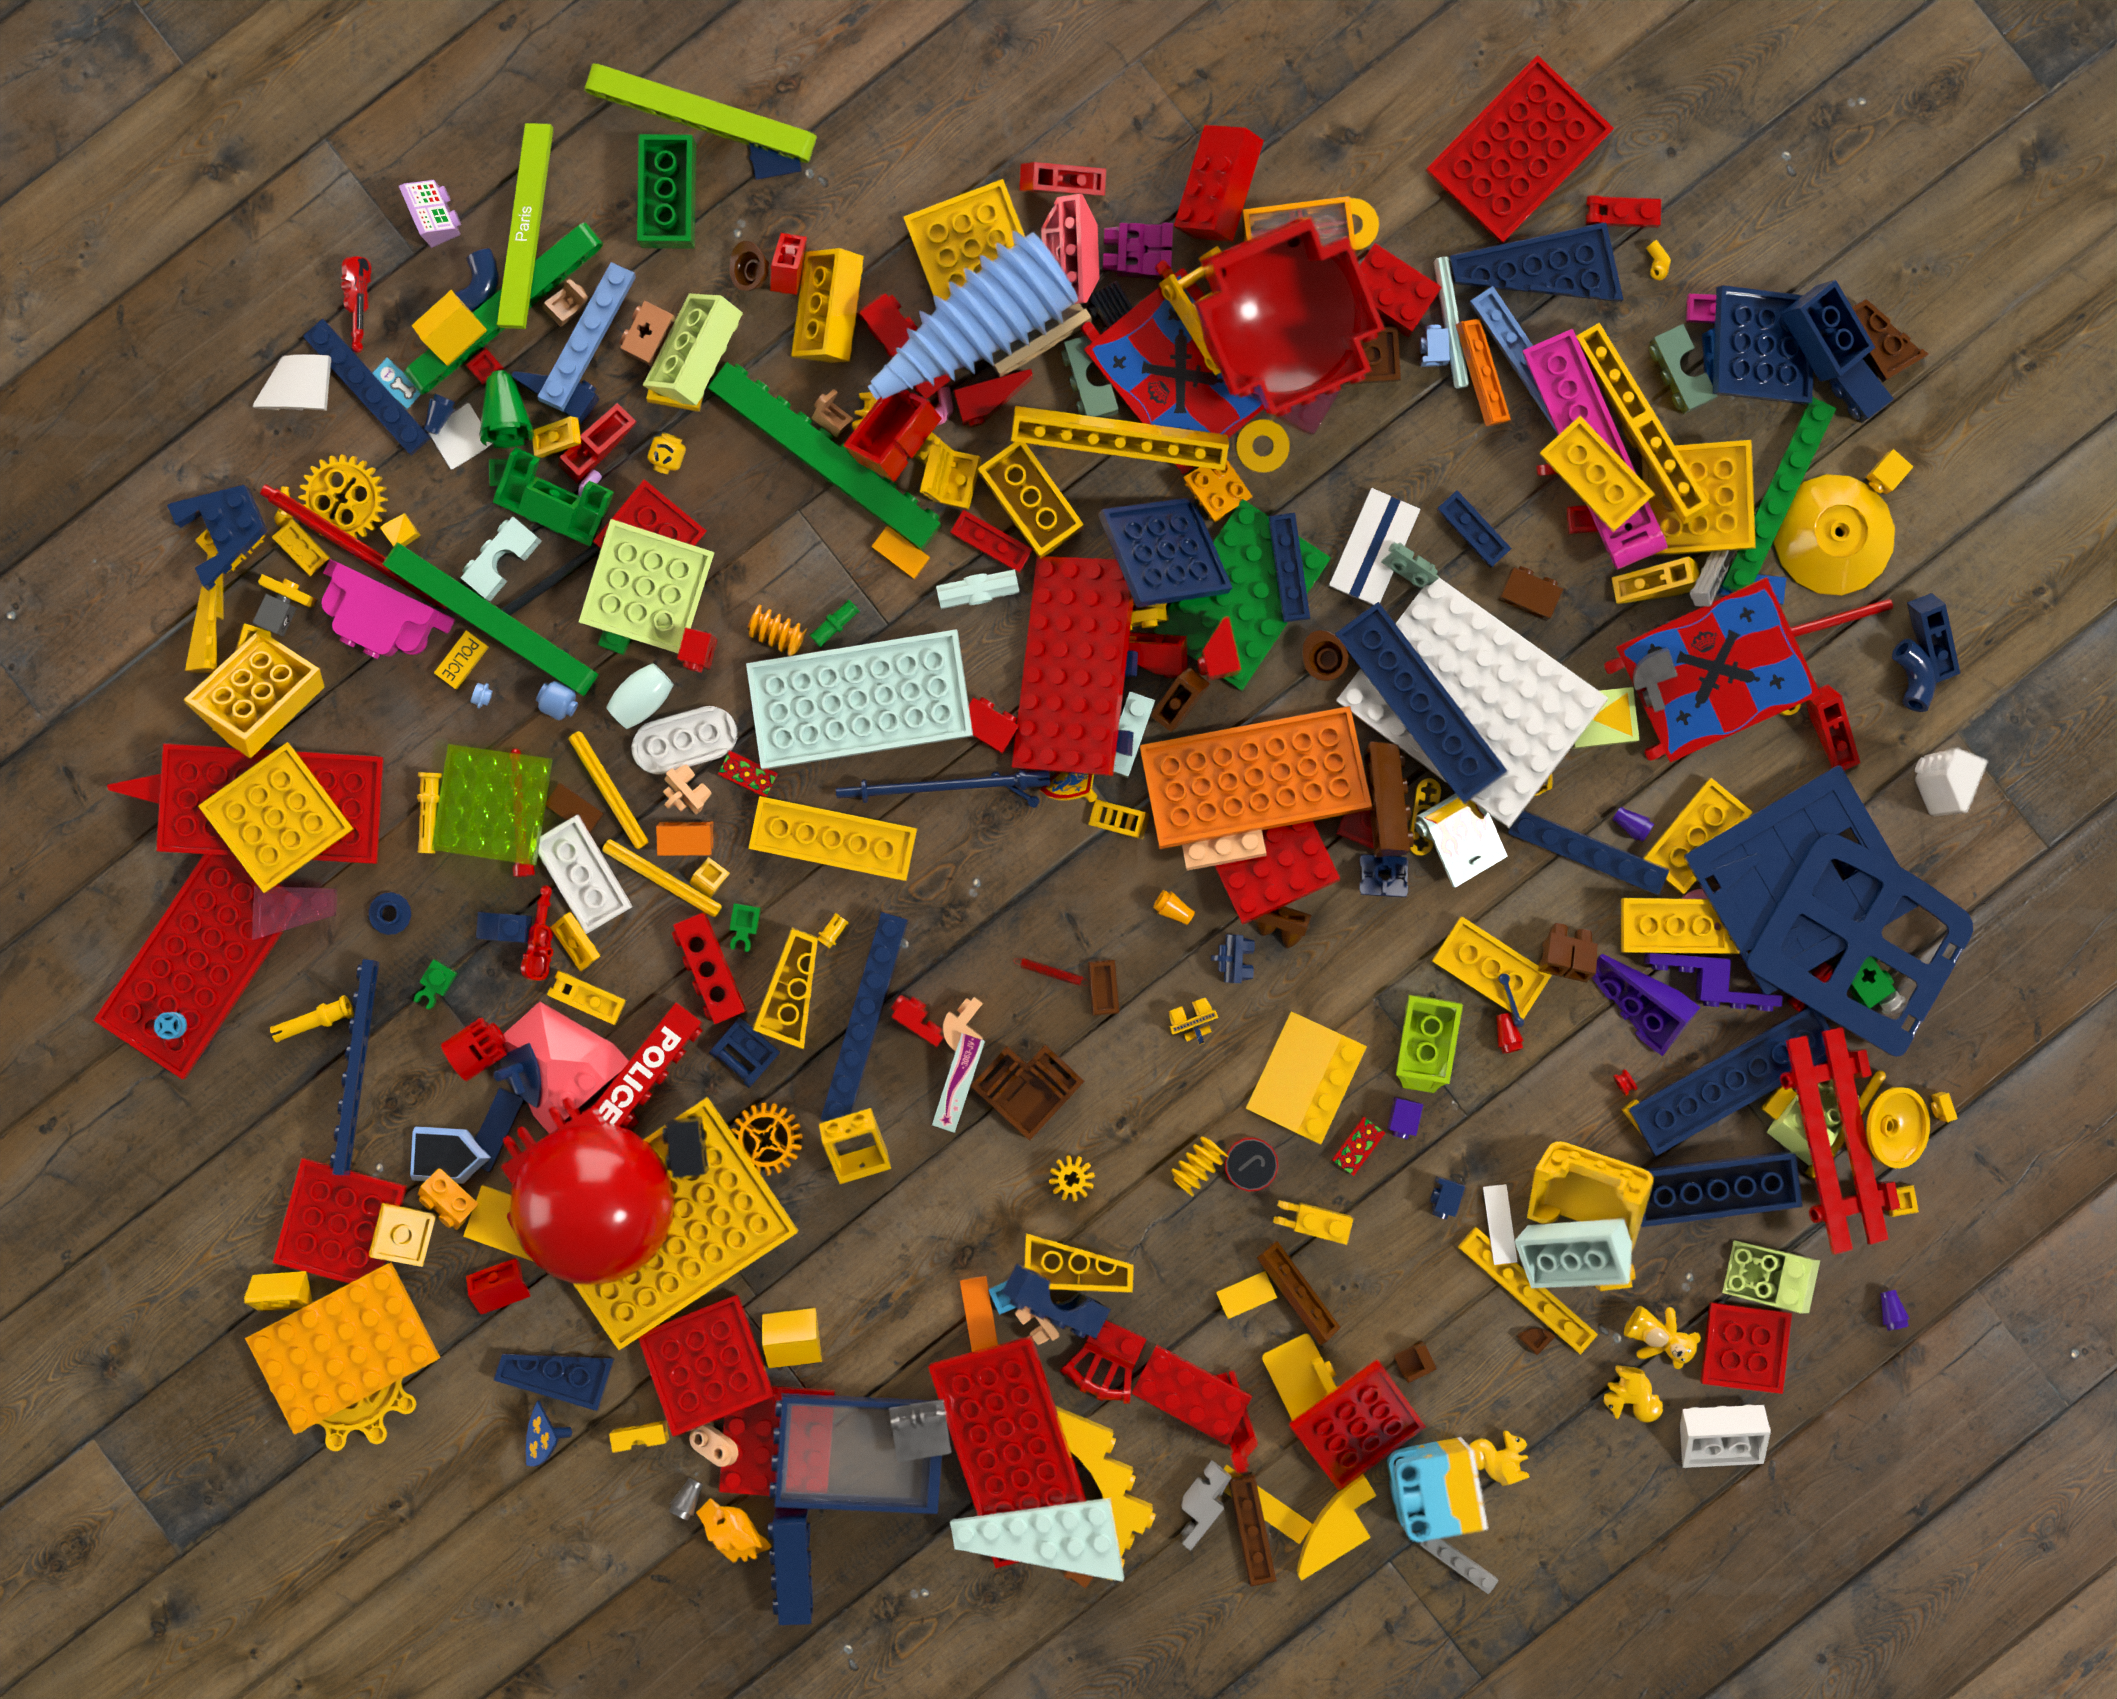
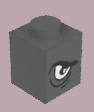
M277 592L274 597L266 594L252 623L284 637L297 607L290 605V598Z

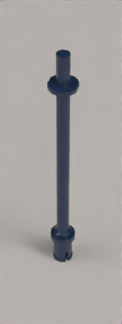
M1019 769V772L1015 775L867 786L866 779H862V786L836 788L837 799L862 797L863 803H867L868 796L1001 786H1016L1021 788V790H1026V787L1050 786L1049 771H1025V769Z

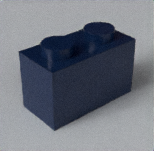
M1863 359L1840 377L1829 381L1834 395L1844 400L1848 405L1847 410L1849 414L1861 423L1894 399Z

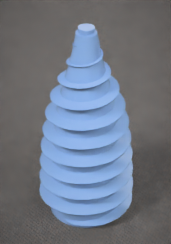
M1012 231L1013 247L1008 249L1000 243H996L998 258L991 261L985 256L980 255L982 267L980 272L976 274L964 268L966 283L962 287L949 281L951 296L946 301L936 295L933 296L936 306L934 313L930 316L919 311L922 325L917 331L907 328L909 340L902 348L896 347L897 354L871 380L872 384L867 386L876 400L879 398L885 399L907 388L913 389V386L926 381L934 385V378L942 375H948L955 381L954 370L963 367L975 374V361L984 359L994 366L993 352L1001 349L1012 357L1010 343L1020 340L1029 346L1027 333L1034 329L1046 335L1044 324L1046 321L1053 318L1064 325L1061 312L1076 303L1078 297L1051 252L1035 233L1032 232L1027 237H1024L1018 232Z

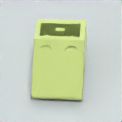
M1831 1079L1819 1082L1817 1085L1829 1141L1832 1146L1842 1129V1124ZM1796 1095L1778 1120L1774 1119L1767 1133L1791 1152L1796 1153V1156L1810 1166L1812 1160L1798 1095Z
M1734 1240L1722 1293L1798 1313H1809L1820 1260Z

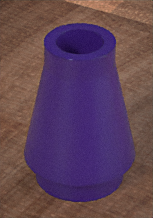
M1623 807L1619 808L1612 819L1635 841L1639 839L1643 842L1654 826V823L1649 821V817L1629 811Z
M1896 1290L1880 1293L1883 1325H1886L1887 1331L1908 1327V1319L1910 1318Z

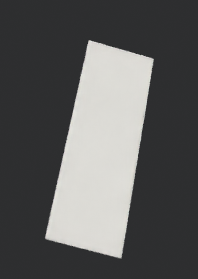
M1507 1185L1483 1187L1494 1265L1517 1262Z

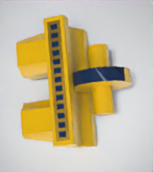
M1206 998L1192 1002L1197 1015L1193 1018H1186L1182 1006L1170 1010L1169 1017L1172 1025L1169 1027L1171 1033L1176 1034L1193 1027L1194 1031L1186 1033L1184 1036L1187 1042L1197 1038L1199 1045L1204 1044L1202 1036L1212 1031L1209 1025L1199 1028L1198 1025L1218 1018L1216 1010H1212Z

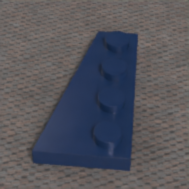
M502 1354L494 1381L598 1411L614 1358Z

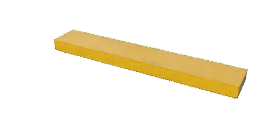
M1474 1227L1459 1244L1458 1247L1580 1355L1596 1338L1598 1334L1546 1288H1531L1525 1270L1518 1263L1494 1265L1491 1240L1477 1227Z

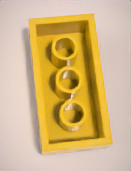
M1014 442L978 468L979 475L1040 559L1084 529L1083 522L1026 443Z

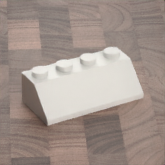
M1957 748L1928 754L1924 758L1921 757L1915 768L1917 773L1915 782L1929 815L1937 817L1967 812L1987 761Z

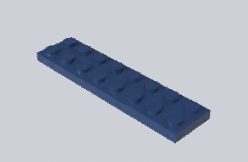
M1379 602L1335 633L1336 637L1347 648V652L1463 804H1466L1508 773V770Z
M1808 1006L1801 1012H1797L1628 1108L1653 1155L1661 1154L1781 1086V1075L1792 1071L1786 1040L1807 1036L1813 1065L1827 1060L1822 1031L1830 1030L1823 1015Z

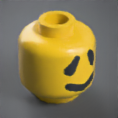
M663 432L661 436L653 438L647 456L648 461L654 464L653 470L668 474L669 470H679L686 451V447L681 443V438Z

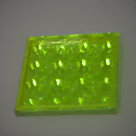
M448 744L431 850L536 865L553 759Z

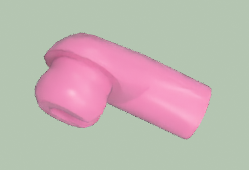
M943 387L937 391L939 404L935 410L942 418L938 425L945 423L954 411L950 387Z

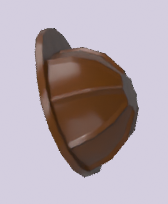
M751 241L738 243L731 253L730 275L734 286L741 291H751L760 288L769 276V261L766 260L758 246Z
M1324 630L1312 632L1307 636L1303 643V661L1309 674L1318 680L1330 681L1337 679L1344 673L1348 666L1349 655L1347 648L1334 634Z

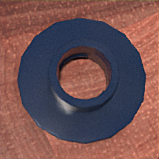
M393 892L383 893L377 896L371 903L369 920L372 926L380 933L386 935L397 934L403 931L409 924L411 907L401 895ZM387 906H393L397 912L396 918L391 922L383 918V910Z

